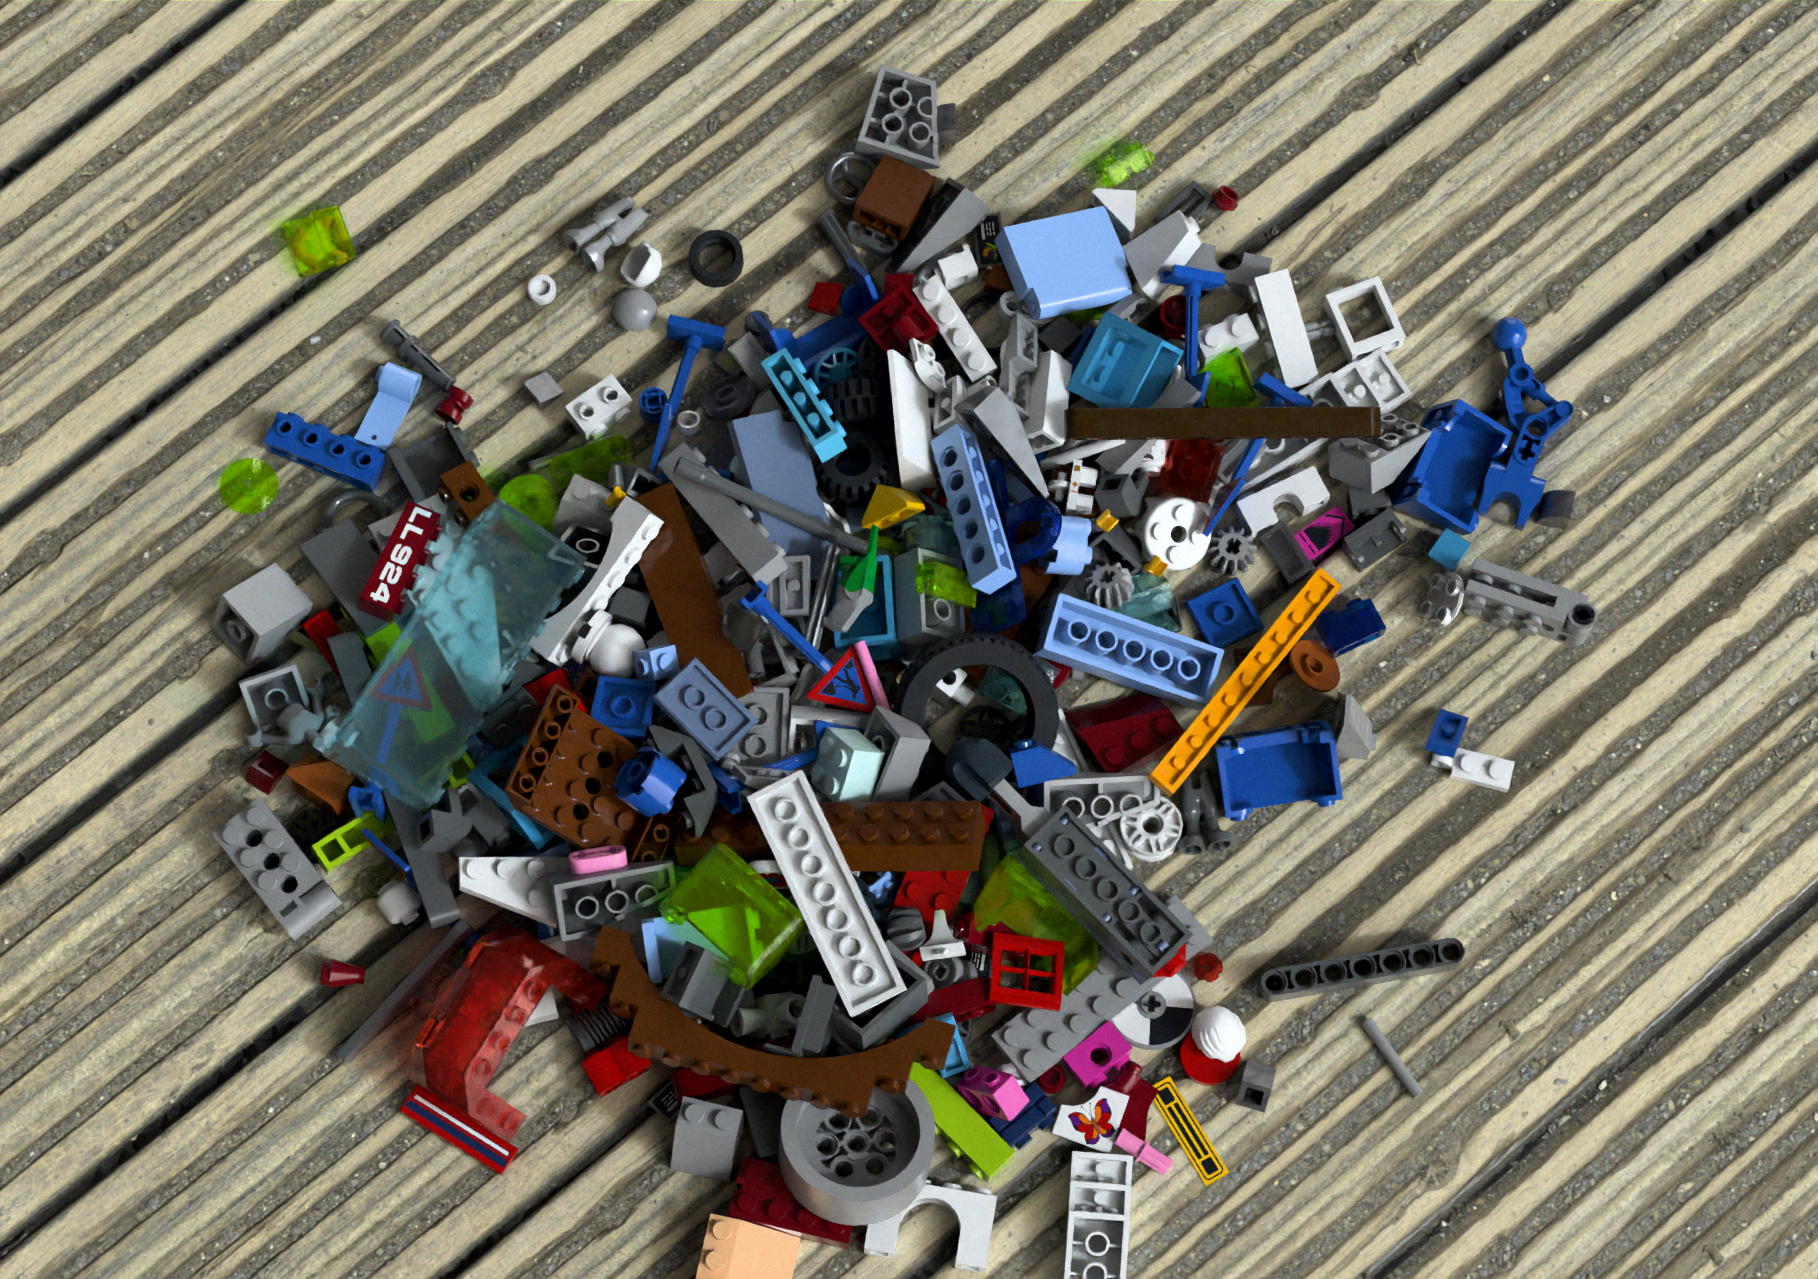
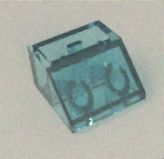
M1152 574L1132 576L1134 589L1130 602H1123L1121 609L1116 606L1111 608V611L1174 633L1182 631L1169 581L1163 574L1160 578Z

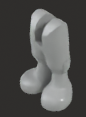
M630 195L623 197L603 211L596 212L591 219V224L581 229H569L562 235L565 245L572 253L578 254L581 252L585 266L593 274H598L604 269L603 255L610 246H619L625 243L626 238L648 217V214L639 207L622 219L635 206L636 202ZM605 231L601 238L587 245L595 235Z

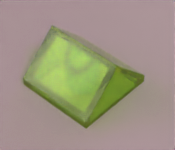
M1235 347L1197 373L1200 374L1204 371L1211 373L1204 398L1208 408L1259 407L1261 398L1258 391L1251 387L1253 379L1239 347Z

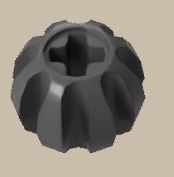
M900 906L887 915L885 924L889 940L899 950H914L925 941L926 932L921 912L911 906Z

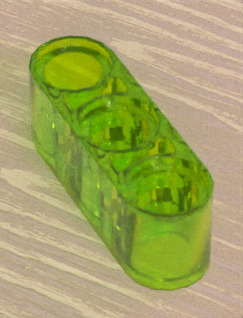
M614 435L557 455L550 463L552 481L557 487L565 489L568 488L574 474L588 480H593L604 476L615 460L630 464L632 461L631 444L626 437ZM616 448H623L624 450H626V452L622 456H614L611 454V452ZM588 458H596L598 460L594 466H587L584 464V461ZM562 467L571 470L565 476L558 475L556 472Z

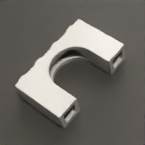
M926 1180L919 1195L902 1212L885 1221L868 1225L864 1254L894 1258L899 1227L905 1214L917 1205L934 1203L948 1209L954 1215L959 1225L960 1237L955 1269L985 1273L997 1196L991 1195L992 1191L987 1189L974 1188L973 1192L961 1190V1186L957 1184L944 1183L943 1187L931 1185V1181Z

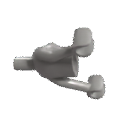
M319 677L314 678L317 683L314 687L304 686L312 699L313 713L306 710L299 703L292 704L277 719L278 726L286 732V736L263 734L259 725L254 724L253 726L256 729L254 734L248 735L246 732L243 733L249 745L254 748L261 746L263 743L291 746L308 740L315 747H320L324 739L317 731L324 720L321 698L325 696L326 689Z

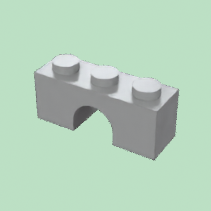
M1202 243L1185 266L1224 273L1225 285L1213 291L1219 294H1237L1243 299L1251 301L1248 286H1252L1250 281L1253 278L1269 274L1273 258L1244 252L1243 260L1239 267L1233 270H1225L1220 268L1215 262L1216 245Z

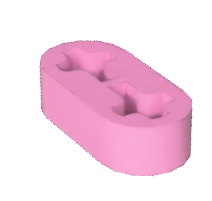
M621 845L579 850L568 856L570 871L574 874L618 869L628 863L626 848Z

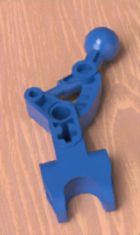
M1504 317L1493 325L1491 341L1495 348L1504 352L1509 373L1501 390L1502 404L1508 428L1517 437L1507 466L1493 460L1491 461L1481 487L1480 503L1477 512L1478 515L1485 517L1494 501L1499 499L1509 500L1517 509V519L1514 528L1522 531L1527 520L1536 509L1547 482L1532 475L1544 442L1569 422L1574 408L1569 401H1556L1545 391L1546 387L1533 377V369L1525 363L1521 349L1527 340V330L1522 321L1517 318ZM1521 392H1524L1534 401L1539 400L1548 408L1538 413L1529 414L1524 408ZM1535 427L1539 429L1541 435H1531L1527 428ZM1525 447L1531 448L1527 460H1522L1521 457Z

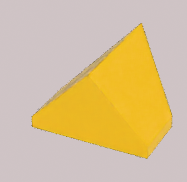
M877 484L862 519V527L871 529L872 525H876L878 530L882 531L924 511L925 505L914 491Z

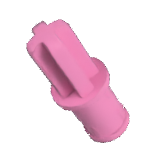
M1122 1128L1113 1142L1115 1146L1117 1145L1134 1156L1137 1163L1140 1160L1162 1175L1167 1173L1172 1165V1160L1151 1147L1149 1141L1145 1143L1125 1128Z

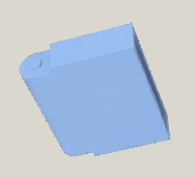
M1105 205L1003 227L994 240L1018 300L1025 301L1031 317L1036 321L1117 303L1127 295L1132 294L1131 281L1126 272L1129 263Z

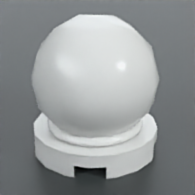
M599 609L588 622V625L592 627L585 639L579 636L570 657L580 665L589 660L592 670L600 676L631 679L636 676L632 652L645 649V643L634 628L625 624L611 625L612 614Z

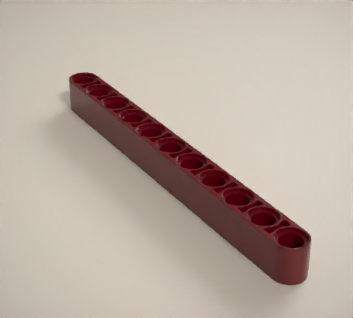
M978 977L932 991L928 995V1002L897 1030L926 1020V1017L935 1018L949 1012L953 1013L955 1022L960 1023L994 1011L996 1009L995 1002L988 1001V979L986 977ZM893 1032L877 1047L897 1040L895 1033ZM795 1034L767 1043L792 1049ZM831 1040L825 1057L839 1056L834 1050L837 1045ZM764 1044L749 1048L755 1051L765 1053L763 1048ZM690 1068L680 1069L671 1075L679 1106H681L683 1096L708 1101L737 1092L739 1088L749 1086L742 1083H727L721 1077L711 1074L706 1076L699 1075Z

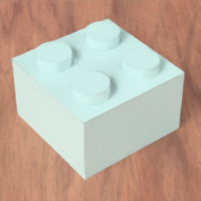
M826 727L824 736L819 744L816 764L811 771L810 782L832 802H870L885 753L858 730Z

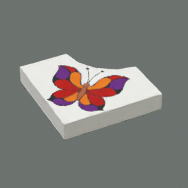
M1101 1086L1096 1095L1086 1103L1078 1105L1062 1104L1052 1133L1109 1154L1130 1096Z

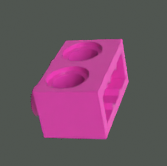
M978 1065L969 1069L965 1073L964 1078L956 1085L967 1103L977 1113L1009 1122L1030 1101L1013 1074Z

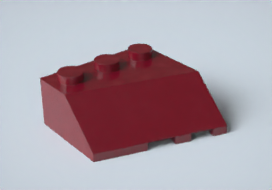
M1148 693L1064 713L1075 739L1099 773H1133L1170 750L1185 732L1170 709L1154 695Z

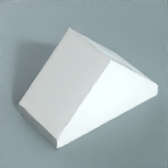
M1094 189L1091 194L1090 203L1094 207L1105 205L1113 227L1130 242L1133 239L1135 229L1137 191Z

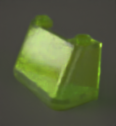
M723 843L715 844L661 902L658 909L663 918L670 924L682 925L687 920L730 959L728 963L730 979L735 984L744 987L747 991L796 946L805 927V920L801 912Z

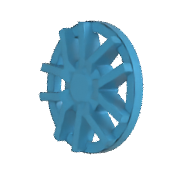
M832 347L823 353L819 359H816L812 375L813 381L820 393L830 383L835 384L844 380H850L852 376L860 374L859 379H864L859 368L850 369L851 366L857 363L858 354L855 351L845 347ZM841 352L840 362L836 360V353ZM847 353L851 354L855 358H852L847 361ZM829 356H830V364L824 362V360H825L827 357H829ZM821 365L828 368L827 373L819 372ZM819 377L825 378L821 385L819 383Z

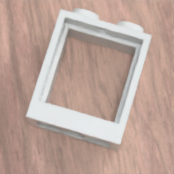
M1379 276L1371 279L1370 277L1360 278L1352 286L1343 288V286L1335 287L1325 295L1323 308L1327 317L1333 320L1336 337L1348 364L1356 359L1360 361L1380 348L1386 353L1403 346L1406 335ZM1373 292L1390 330L1354 343L1338 304Z

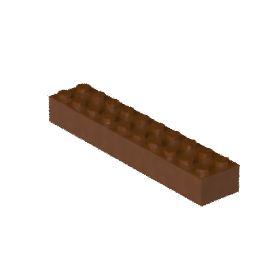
M981 801L818 802L851 871H978L986 829ZM716 803L702 836L695 838L691 828H685L681 818L674 846L680 867L742 872V866L746 864L749 867V863L752 861L776 860L750 803H742L743 811L733 815L722 805Z

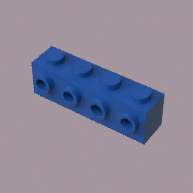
M278 411L264 440L267 452L374 493L387 466L385 454H383L380 448L370 444L365 447L346 434L338 436L331 433L330 429L322 424L314 423V425L306 423L301 416L292 412L284 414Z

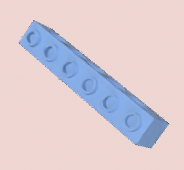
M956 423L931 441L934 452L933 459L938 466L939 480L946 494V505L951 512L954 523L953 530L958 537L961 547L960 555L965 561L968 572V582L973 588L992 594L1015 579L1017 575L976 434Z

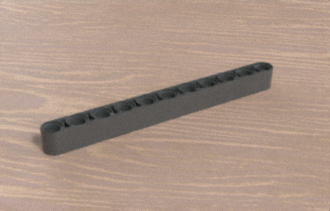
M353 629L327 638V643L371 765H373L387 713L383 703L365 700L362 696V693L375 681L358 634ZM394 736L381 781V792L407 864L411 868L410 872L430 927L435 929L458 921L461 917L438 853L418 850L415 823L424 814Z

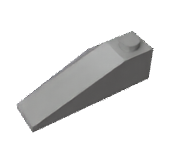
M1338 692L1334 713L1337 757L1367 760L1370 751H1375L1377 733H1372V722L1354 697L1345 692Z

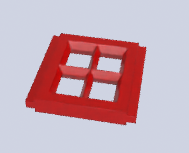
M993 932L990 949L988 1001L1059 1012L1062 1001L1064 942ZM1002 950L1024 953L1023 968L1001 965ZM1030 954L1052 957L1051 972L1029 969ZM1001 971L1023 974L1022 989L1000 986ZM1029 975L1051 978L1050 993L1029 991Z

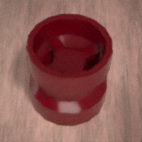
M450 385L445 392L446 397L443 401L437 403L434 411L446 422L451 421L453 425L457 426L463 419L462 413L472 406L474 400L462 389Z

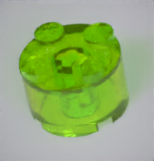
M538 474L521 475L510 480L500 490L499 504L525 541H537L551 533L559 506L556 492L548 481ZM526 506H531L534 509L528 510Z

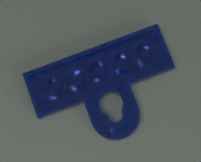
M997 459L984 465L1017 577L992 594H988L970 585L967 579L968 572L965 561L962 559L972 631H985L988 634L998 633L1027 619L1019 566L1050 550L1056 543L1062 527V516L1059 508L1053 502L1043 497H1030L1010 507L1003 462ZM1027 520L1034 522L1041 520L1043 525L1040 532L1034 538L1017 545L1015 533L1019 525Z

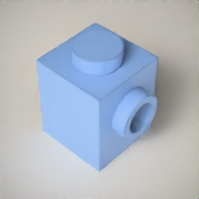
M657 645L632 652L637 680L656 681L675 676L680 671L675 645Z

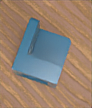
M1446 528L1428 553V558L1446 569L1445 573L1454 572L1468 553L1471 543Z

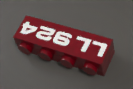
M408 501L360 595V611L392 623L396 614H402L407 603V599L404 597L408 590H414L419 579V575L416 573L420 566H426L431 555V550L428 549L432 542L437 543L442 534L443 527L440 526L441 514Z

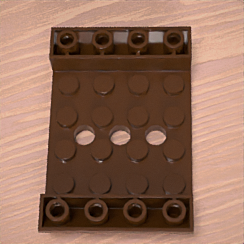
M553 685L503 789L512 806L579 850L621 845L626 848L628 863L662 861L681 820L680 812L684 811L683 798L691 796L694 792L691 784V779L693 778L690 771L685 772L679 762H674L686 773V779L673 797L674 803L672 808L664 815L659 812L651 817L643 816L616 797L615 794L618 793V790L614 788V783L621 767L628 758L634 761L639 756L636 751L640 748L578 709L577 707L581 699L559 685ZM600 752L604 753L608 759L606 768H602L598 763L597 758ZM588 778L592 779L595 783L596 790L594 794L588 793L585 788ZM576 804L583 809V818L581 820H577L573 815V808Z

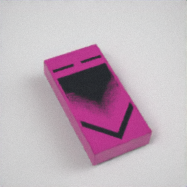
M1337 505L1294 536L1312 561L1355 531L1356 527L1339 505Z

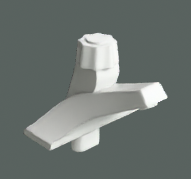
M943 909L934 911L932 936L928 942L919 946L923 961L966 955L963 940L953 937L952 926L947 925Z

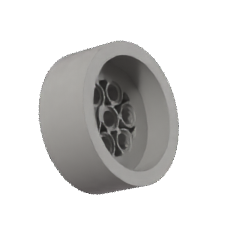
M910 1078L905 1094H890L875 1086L865 1118H850L837 1110L830 1108L818 1109L812 1106L811 1103L802 1100H787L781 1118L778 1145L779 1167L787 1188L807 1210L834 1223L853 1226L869 1225L892 1218L902 1212L916 1199L927 1180L936 1133L932 1109L924 1093ZM870 1119L875 1124L867 1126L862 1124L861 1120ZM840 1122L844 1127L834 1128L830 1123ZM888 1142L892 1144L893 1147L889 1149H884L879 1145V1143ZM853 1144L859 1145L862 1150L856 1152L848 1147ZM827 1147L832 1152L830 1154H822L818 1149ZM877 1168L881 1173L872 1175L867 1172V1169ZM844 1170L850 1173V1176L843 1178L838 1176L836 1172Z

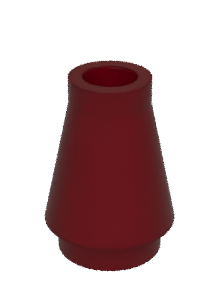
M331 958L330 961H322L321 985L335 988L364 984L365 966H358Z

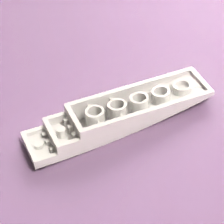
M1382 348L1360 361L1356 359L1334 374L1331 371L1298 392L1314 402L1312 407H1380L1381 416L1413 397V394ZM1340 438L1265 439L1264 442L1268 445L1269 449L1249 467L1246 475L1243 477L1246 482L1233 501L1328 448V445ZM1221 439L1183 463L1211 508L1218 490L1223 484L1207 470L1206 466L1234 439Z
M1072 1151L1063 1279H1126L1133 1156Z

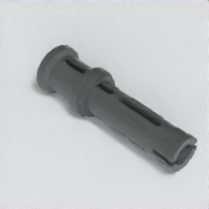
M394 319L383 328L379 338L392 345L397 350L396 353L399 357H407L444 393L450 385L456 383L457 379L418 345V338L415 335H409L400 326L399 320Z

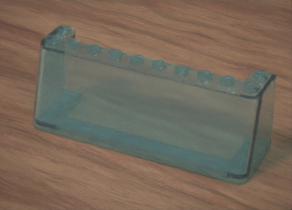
M497 497L470 524L330 739L322 755L418 811L424 807L428 809L432 803L435 805L445 791L441 787L442 784L448 780L454 770L450 765L455 758L460 759L468 749L469 744L466 743V740L471 733L476 735L485 722L481 718L486 709L491 711L500 698V695L497 694L502 684L507 686L514 677L516 671L512 668L517 660L522 662L531 650L528 643L532 637L535 636L537 638L544 630L547 623L543 620L548 612L553 614L561 603L562 599L558 596L563 588L568 590L573 583L576 584L585 571L582 565L587 558Z

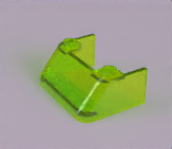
M1006 855L995 867L974 904L976 930L981 933L989 924L995 926L1001 921L1020 936L1064 942L1062 993L1068 996L1100 965L1097 941L1014 857ZM1042 956L1044 968L1051 972L1052 957Z

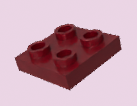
M901 284L857 319L887 357V350L892 349L906 357L911 353L909 340L915 338L923 343L940 330L936 322L904 284Z

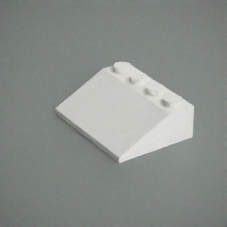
M893 349L887 350L901 487L909 491H921L920 489L936 488V479L940 478V473L933 459L931 441L938 435L931 433V425H934V408H929L928 399L934 398L933 391L921 380L914 363Z

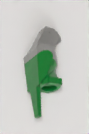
M872 525L867 552L864 558L841 555L838 569L842 572V576L836 589V605L828 617H823L824 625L833 632L847 633L863 609L873 602L878 561L876 558L878 526Z

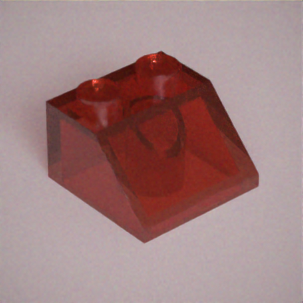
M1172 439L1155 489L1170 496L1190 499L1195 503L1207 504L1225 448L1196 439Z

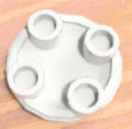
M1455 572L1435 573L1430 579V590L1426 600L1420 606V615L1427 618L1428 623L1434 628H1443L1450 624L1461 607L1464 596V584L1461 577Z

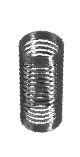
M611 993L608 996H604V1000L599 999V1002L595 1001V1006L590 1004V1008L586 1007L585 1011L581 1010V1014L576 1013V1017L571 1016V1018L566 1019L571 1033L584 1052L590 1051L596 1045L586 1031L582 1021L589 1029L596 1043L600 1045L599 1039L589 1026L585 1016L603 1042H605V1039L591 1015L607 1039H609V1035L596 1013L602 1019L609 1033L614 1036V1033L600 1009L616 1033L619 1031L605 1007L611 1013L618 1027L623 1030V1026L614 1012L609 1010L608 1002L610 1001ZM619 1016L624 1026L628 1027L625 1019ZM626 1018L629 1024H632V1020L630 1018Z

